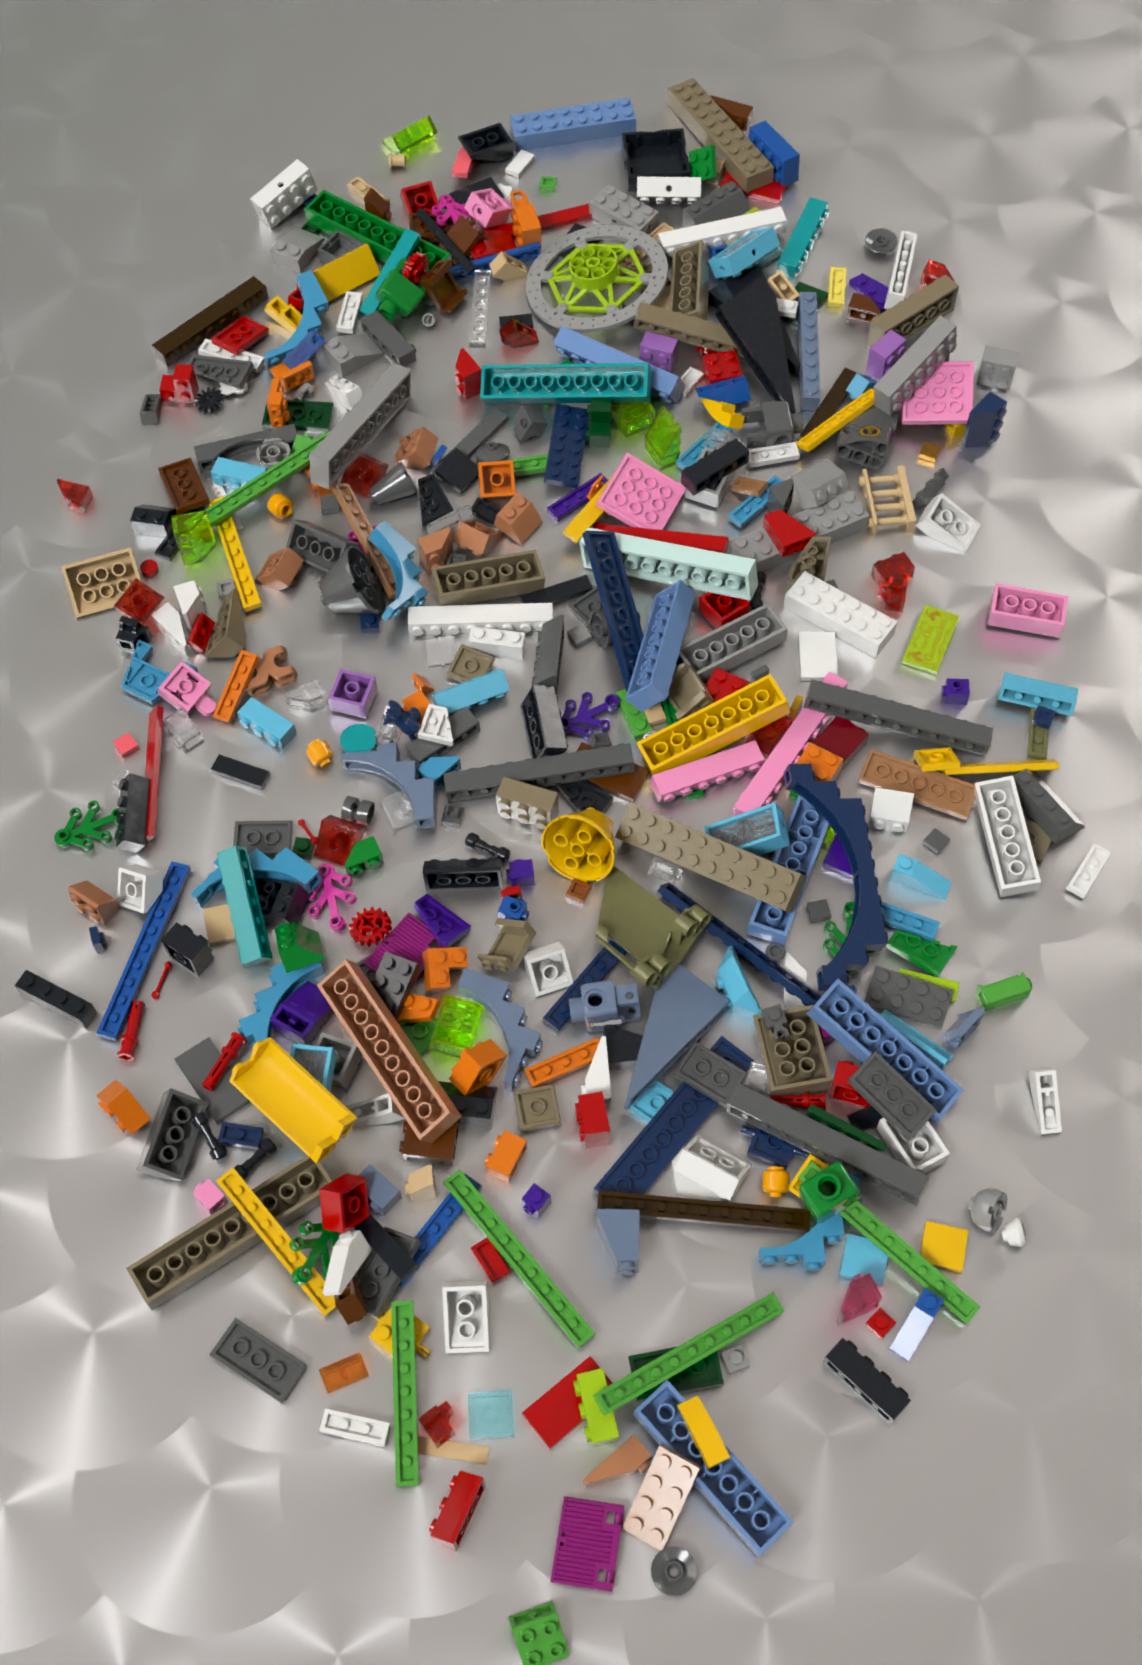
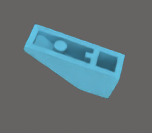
M902 854L898 855L890 877V881L946 900L952 882L920 861Z

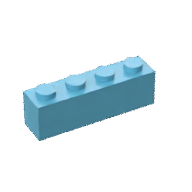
M497 669L433 693L431 696L435 705L447 708L448 717L455 713L454 711L464 707L471 709L472 704L478 703L481 705L489 702L488 698L493 696L495 698L505 696V692L510 689L503 669Z
M1004 672L998 700L1037 708L1039 705L1056 713L1072 716L1077 702L1078 688Z

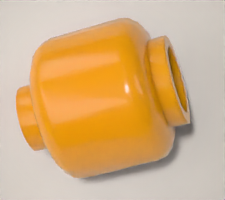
M276 493L268 500L267 507L274 516L284 519L292 513L293 502L284 494Z
M316 739L308 744L306 754L313 766L324 768L331 764L334 753L327 741Z
M770 1166L768 1170L762 1173V1189L764 1192L769 1193V1197H782V1193L789 1191L790 1174L788 1171H785V1167Z

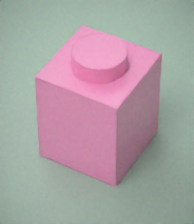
M209 1178L206 1181L200 1182L196 1186L195 1191L192 1192L196 1200L210 1215L228 1203L225 1195Z

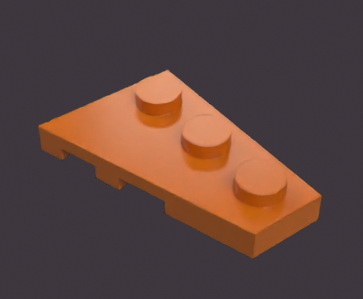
M409 993L397 1022L409 1021L410 1023L433 1021L441 1003L438 999Z

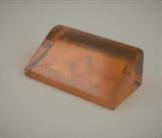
M360 1352L319 1369L327 1393L369 1377Z

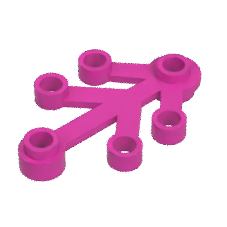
M450 195L440 196V204L432 207V214L437 216V224L440 226L446 225V221L450 217L455 224L461 214L466 217L470 216L469 212L464 209L466 203L461 205L454 202ZM443 209H447V211L443 215H441V211Z
M323 863L317 868L323 881L311 892L313 895L309 897L308 901L312 902L317 899V893L323 883L325 889L317 903L309 907L308 914L312 918H318L328 900L331 913L329 925L335 932H341L346 928L347 922L339 915L336 897L344 900L349 905H353L357 901V897L353 892H345L334 887L332 880L339 882L344 888L351 887L353 880L349 875L342 876L336 873L330 863Z

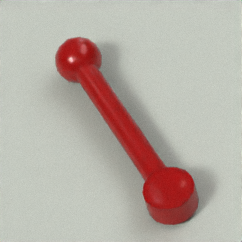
M300 819L298 825L302 826L311 838V843L317 844L318 838L314 837L307 828L305 820Z
M170 961L165 962V969L158 986L151 993V997L154 1000L160 997L159 991L168 970L172 967Z

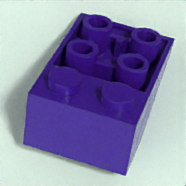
M307 980L281 1003L270 1018L274 1030L299 1044L309 1045L333 1012V1009L317 985Z

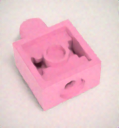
M492 188L471 192L464 207L469 212V215L474 217L484 228L505 224L512 211L511 203L507 199L501 198Z
M183 661L178 664L158 688V695L185 716H188L193 709H196L202 715L208 717L214 714L216 709V702L206 695L210 690L211 683Z

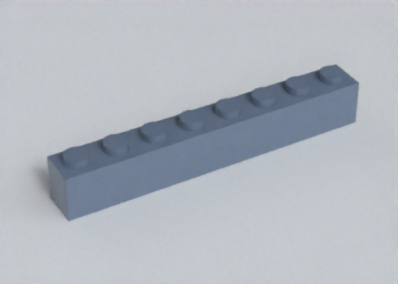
M800 292L797 307L801 411H816L820 402L816 292Z

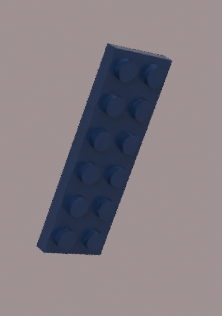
M556 404L544 483L578 489L589 417L587 409Z

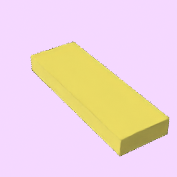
M830 268L827 307L844 308L847 268Z

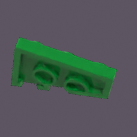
M899 930L894 932L886 945L887 949L936 977L940 975L958 947L950 945V947L945 946L936 940H932V942L923 940L918 935Z

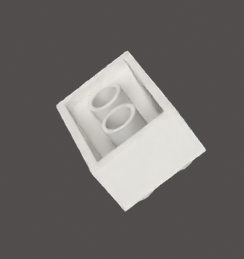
M940 493L930 500L915 526L928 537L965 552L981 524Z
M488 1280L445 1282L442 1287L445 1352H489Z

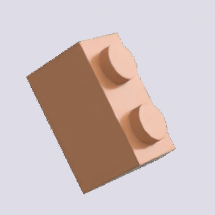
M517 492L496 515L494 526L522 546L541 525L542 519L532 502Z
M476 520L459 521L452 541L458 543V547L468 548L472 550L473 554L482 556L491 553L504 533Z
M450 526L417 539L420 562L428 576L432 575V567L446 565L449 552H453Z
M290 547L281 549L269 555L254 581L276 590L289 588L294 582L293 578L301 571V565L304 560Z

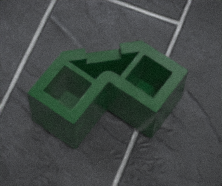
M591 398V404L587 405V415H590V429H586V440H589V447L610 448L611 399Z

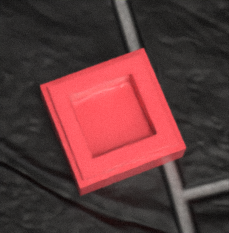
M129 732L113 741L114 746L123 758L139 749L138 744Z

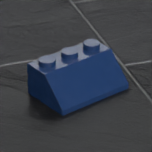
M989 392L970 411L962 447H987L993 441L996 442L1001 434L999 431L1004 423L1002 420L1007 412V401Z

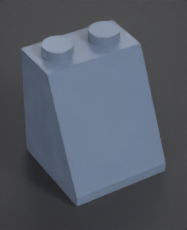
M596 1209V1226L616 1272H621L625 1276L638 1273L640 1210Z

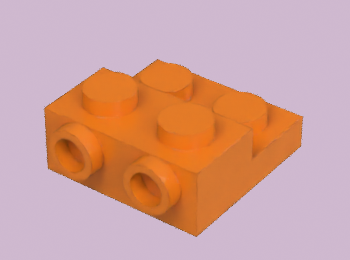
M273 378L266 403L272 427L285 426L286 421H289L290 412L287 411V399L284 397V387L281 386L280 378Z

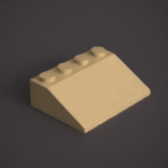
M131 547L61 566L77 618L147 599Z

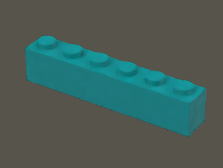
M812 197L809 198L778 261L777 272L782 270L786 277L795 279L797 274L801 273L803 262H806L808 258V251L811 252L814 244L813 241L817 240L819 229L822 230L824 219H827L829 215V209H827L828 202Z
M235 845L218 852V866L221 870L222 884L227 896L226 901L229 905L230 918L233 923L235 940L238 944L239 958L242 961V965L255 966L273 959L247 847Z

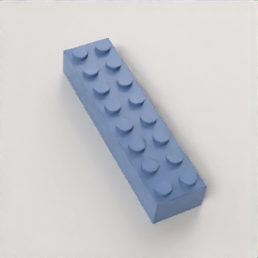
M622 98L511 115L510 131L515 151L622 136V133L636 132V116L631 99Z
M561 326L553 342V345L557 348L556 351L561 354V357L568 360L572 358L577 364L647 363ZM649 364L652 368L651 396L654 398L659 396L662 398V401L668 404H677L685 384L679 376Z
M681 580L657 593L653 601L625 698L640 712L652 708L659 702L665 701L669 696V688L673 681L672 677L680 655V648L695 592Z
M798 795L787 824L790 846L778 849L773 862L808 877L792 913L758 900L747 931L749 935L772 943L782 944L784 947L830 827L826 819L800 795Z
M839 979L825 991L806 1013L862 1064L874 1051L882 1056L937 1110L928 1120L931 1125L944 1116L964 1091L961 1086Z
M666 1380L634 1410L633 1416L659 1445L663 1444L702 1466L694 1483L695 1487L757 1557L760 1556L793 1523V1520L726 1445L725 1447L730 1456L729 1460L707 1469L677 1405L686 1400Z

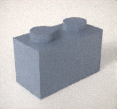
M371 1164L358 1175L366 1177L369 1207L374 1212L378 1213L380 1211L385 1216L402 1198L400 1190Z

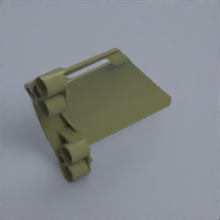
M614 866L607 875L595 939L628 966L633 977L646 987H653L658 991L665 979L675 970L687 954L695 939L709 924L712 915L698 904L693 905L689 909H684V912L678 915ZM607 938L612 939L636 958V965L607 942Z

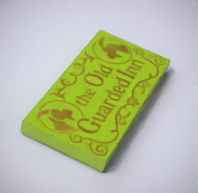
M925 605L902 659V664L937 675L960 616Z

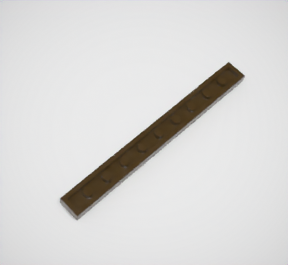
M598 1190L597 1209L640 1210L639 1217L797 1232L810 1231V1211L808 1209Z

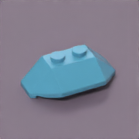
M729 946L718 968L715 982L718 989H722L723 997L729 1000L728 1007H730L732 1013L754 1021L753 1015L761 1014V1008L733 946Z

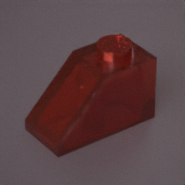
M929 260L922 272L920 285L928 286L945 274L953 281L954 279L945 264Z
M513 318L499 330L502 343L512 348L539 343L536 330Z
M57 479L56 482L68 508L74 512L85 513L93 499L90 487Z

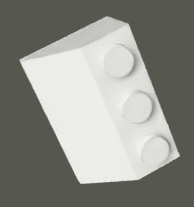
M696 1135L682 1150L674 1170L679 1172L682 1177L689 1178L697 1182L702 1188L709 1189L720 1198L730 1201L740 1188L752 1164Z

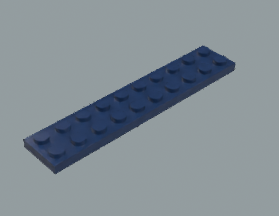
M586 530L582 533L627 692L644 636L615 533L612 531Z
M722 1035L710 1049L744 1071H747L754 1062L751 1057ZM682 1082L598 1182L593 1191L597 1194L598 1190L645 1195L719 1103Z

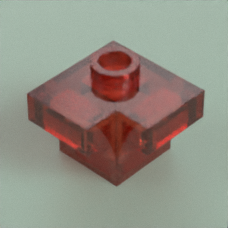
M890 577L889 582L879 581L877 598L884 601L885 610L903 612L908 579Z
M447 1401L439 1407L435 1405L418 1418L422 1429L437 1449L455 1435L453 1428L449 1424L450 1418L454 1413Z

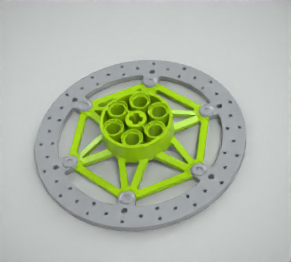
M600 225L580 229L559 238L538 255L527 274L526 296L534 313L541 320L555 328L560 329L563 326L581 333L612 329L634 320L640 302L653 305L657 301L668 279L667 257L655 239L631 227ZM600 239H615L626 242L625 244H587L589 241ZM576 247L554 269L546 271L560 253ZM637 248L643 250L652 263V273L644 272L635 253ZM630 255L639 274L620 266L619 263ZM569 263L568 268L561 270L564 266H566ZM623 272L631 277L619 276V274ZM572 281L566 299L562 301L554 282ZM543 282L549 283L558 302L556 308H552L544 299L541 290ZM615 282L635 284L619 300L614 302L612 285ZM648 285L638 299L627 307L618 310L641 286ZM575 289H580L581 291L571 299ZM608 289L609 303L599 291ZM588 292H593L604 307L574 305ZM568 312L607 313V315L592 318L573 317L566 314Z

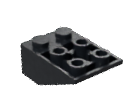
M254 878L264 922L275 926L292 922L298 924L310 896L304 888L296 883Z

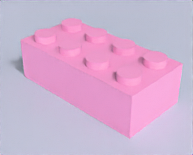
M995 584L987 625L1060 638L1065 625L1068 596Z

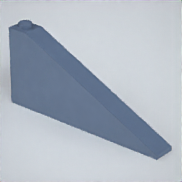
M681 964L665 979L661 988L658 991L656 989L654 991L624 1105L625 1110H628L693 1045L694 1041H697L726 1012L729 1000Z

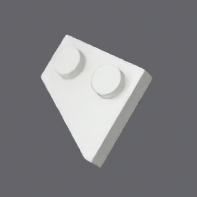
M433 704L428 705L421 729L418 732L419 739L453 746V737L446 707Z

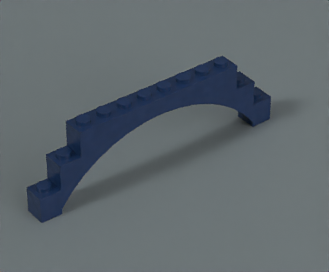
M789 764L783 772L786 790H792L800 795L826 819L845 850L853 876L854 911L848 934L828 965H822L816 971L819 991H826L837 979L847 985L849 982L848 971L862 970L869 961L867 951H881L888 943V934L884 929L885 916L881 912L882 900L881 896L878 895V878L875 877V861L871 856L872 843L868 839L869 827L868 823L865 822V806L862 805V799L840 798V789L837 788L836 781H815V772L812 771L811 764Z

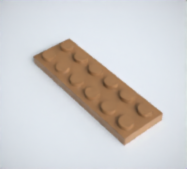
M870 749L858 779V783L872 788L914 793L913 802L966 821L975 799L974 784L937 771L922 772L919 765Z

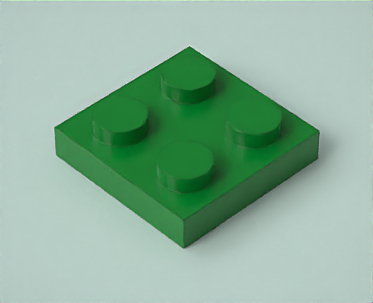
M715 145L689 151L691 177H701V183L717 178Z

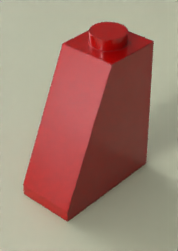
M780 509L764 515L763 527L782 557L803 550L810 539L816 536L814 531Z

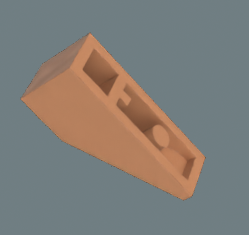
M633 1434L583 1479V1485L587 1488L632 1476L638 1471L643 1473L651 1465L652 1454Z

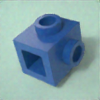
M505 895L498 909V918L527 921L529 916L527 903L521 898H512Z

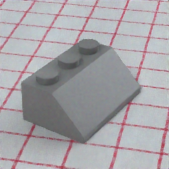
M824 459L792 476L802 509L818 507L850 490L845 472L828 459Z

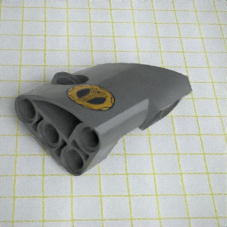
M872 405L842 427L836 440V455L873 470L880 469L890 450L899 410L889 416Z

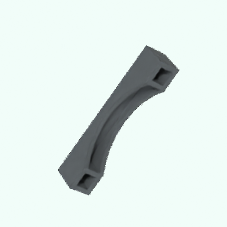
M285 425L194 446L200 473L211 471L218 457L230 459L238 454L257 450L258 446L260 448L263 445V441L267 439H282L283 442L289 444L291 450L297 435L295 425Z

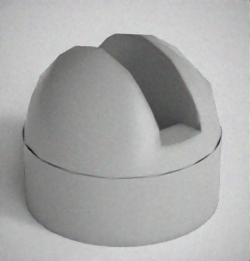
M427 313L423 316L422 322L427 327L434 326L436 317L432 313Z

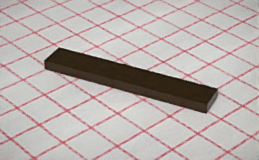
M844 368L804 428L803 433L800 434L799 439L836 414L848 396L849 392L846 389L857 372Z

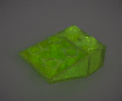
M650 402L611 403V417L625 437L656 425V411Z
M661 406L645 435V449L661 471L676 465V460L680 455V433L682 432L681 426L674 421L672 413L667 411L665 406Z
M444 994L428 1049L461 1058L460 1054L464 1049L472 1048L483 1005Z

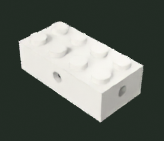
M296 159L250 200L260 221L272 230L318 189L310 169Z
M637 177V200L646 205H649V202H656V205H665V203H671V205L687 203V205H691L701 198V177Z

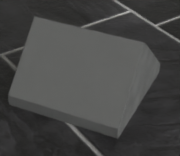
M792 478L769 486L767 503L769 512L779 509L785 513L788 512L794 491Z

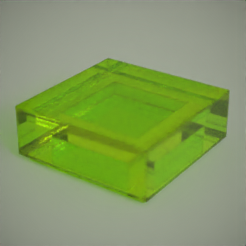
M830 825L822 845V849L826 851L829 850L835 837V832Z

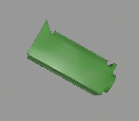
M1022 972L1020 976L1015 975L985 986L978 984L975 994L982 1008L988 1011L1029 997L1032 983Z

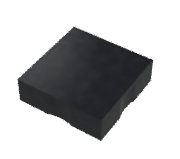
M683 128L654 132L622 133V153L628 192L637 191V177H691Z

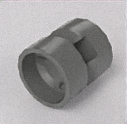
M347 796L342 806L341 819L350 822L356 820L358 824L369 826L374 815L375 803L367 800L360 802L359 798Z

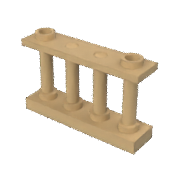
M904 465L897 466L896 473L889 476L868 477L867 470L863 469L862 476H859V486L863 488L867 512L870 515L868 528H871L872 535H876L878 525L903 524L906 526L907 532H913L916 517ZM889 482L897 484L896 489L875 491L870 489V484ZM897 496L900 498L899 503L875 505L873 503V498ZM900 510L903 512V515L901 517L877 518L875 512Z

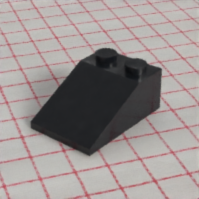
M501 123L458 136V140L470 159L502 161L514 157L513 141Z

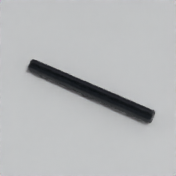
M419 208L416 212L419 219L451 253L463 269L468 272L471 271L473 264L424 209Z

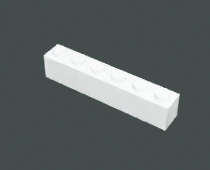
M901 231L887 291L885 309L892 308L905 298L917 239L916 233Z

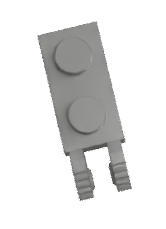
M469 505L462 506L428 523V533L431 534L439 531L448 525L450 527L454 526L460 519L467 520L473 515L472 507Z

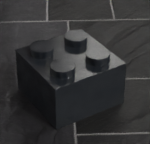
M176 922L161 939L168 956L198 977L214 960L211 953L212 949L208 946V940L202 935H195L193 930L185 924L182 926Z

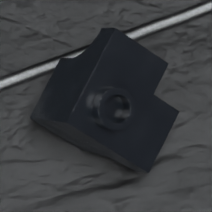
M121 616L119 631L115 639L120 649L135 652L137 641L141 640L145 643H150L152 634L148 626L140 625L138 619Z

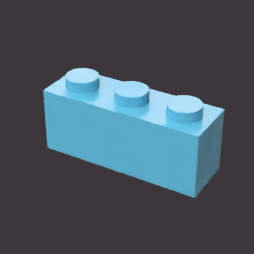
M218 457L211 470V476L214 484L238 489L267 469L257 465Z
M252 697L237 712L239 723L243 727H249L257 736H263L271 745L278 746L281 749L297 734L295 725Z

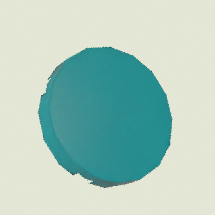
M366 724L348 726L340 736V744L345 753L375 751L378 738L376 732Z

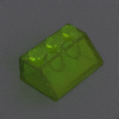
M429 115L382 140V143L394 155L407 154L410 152L409 148L413 147L416 149L422 145V141L426 140V142L434 139L433 135L437 134L438 131Z
M207 510L171 516L173 533L183 565L201 563L217 546Z

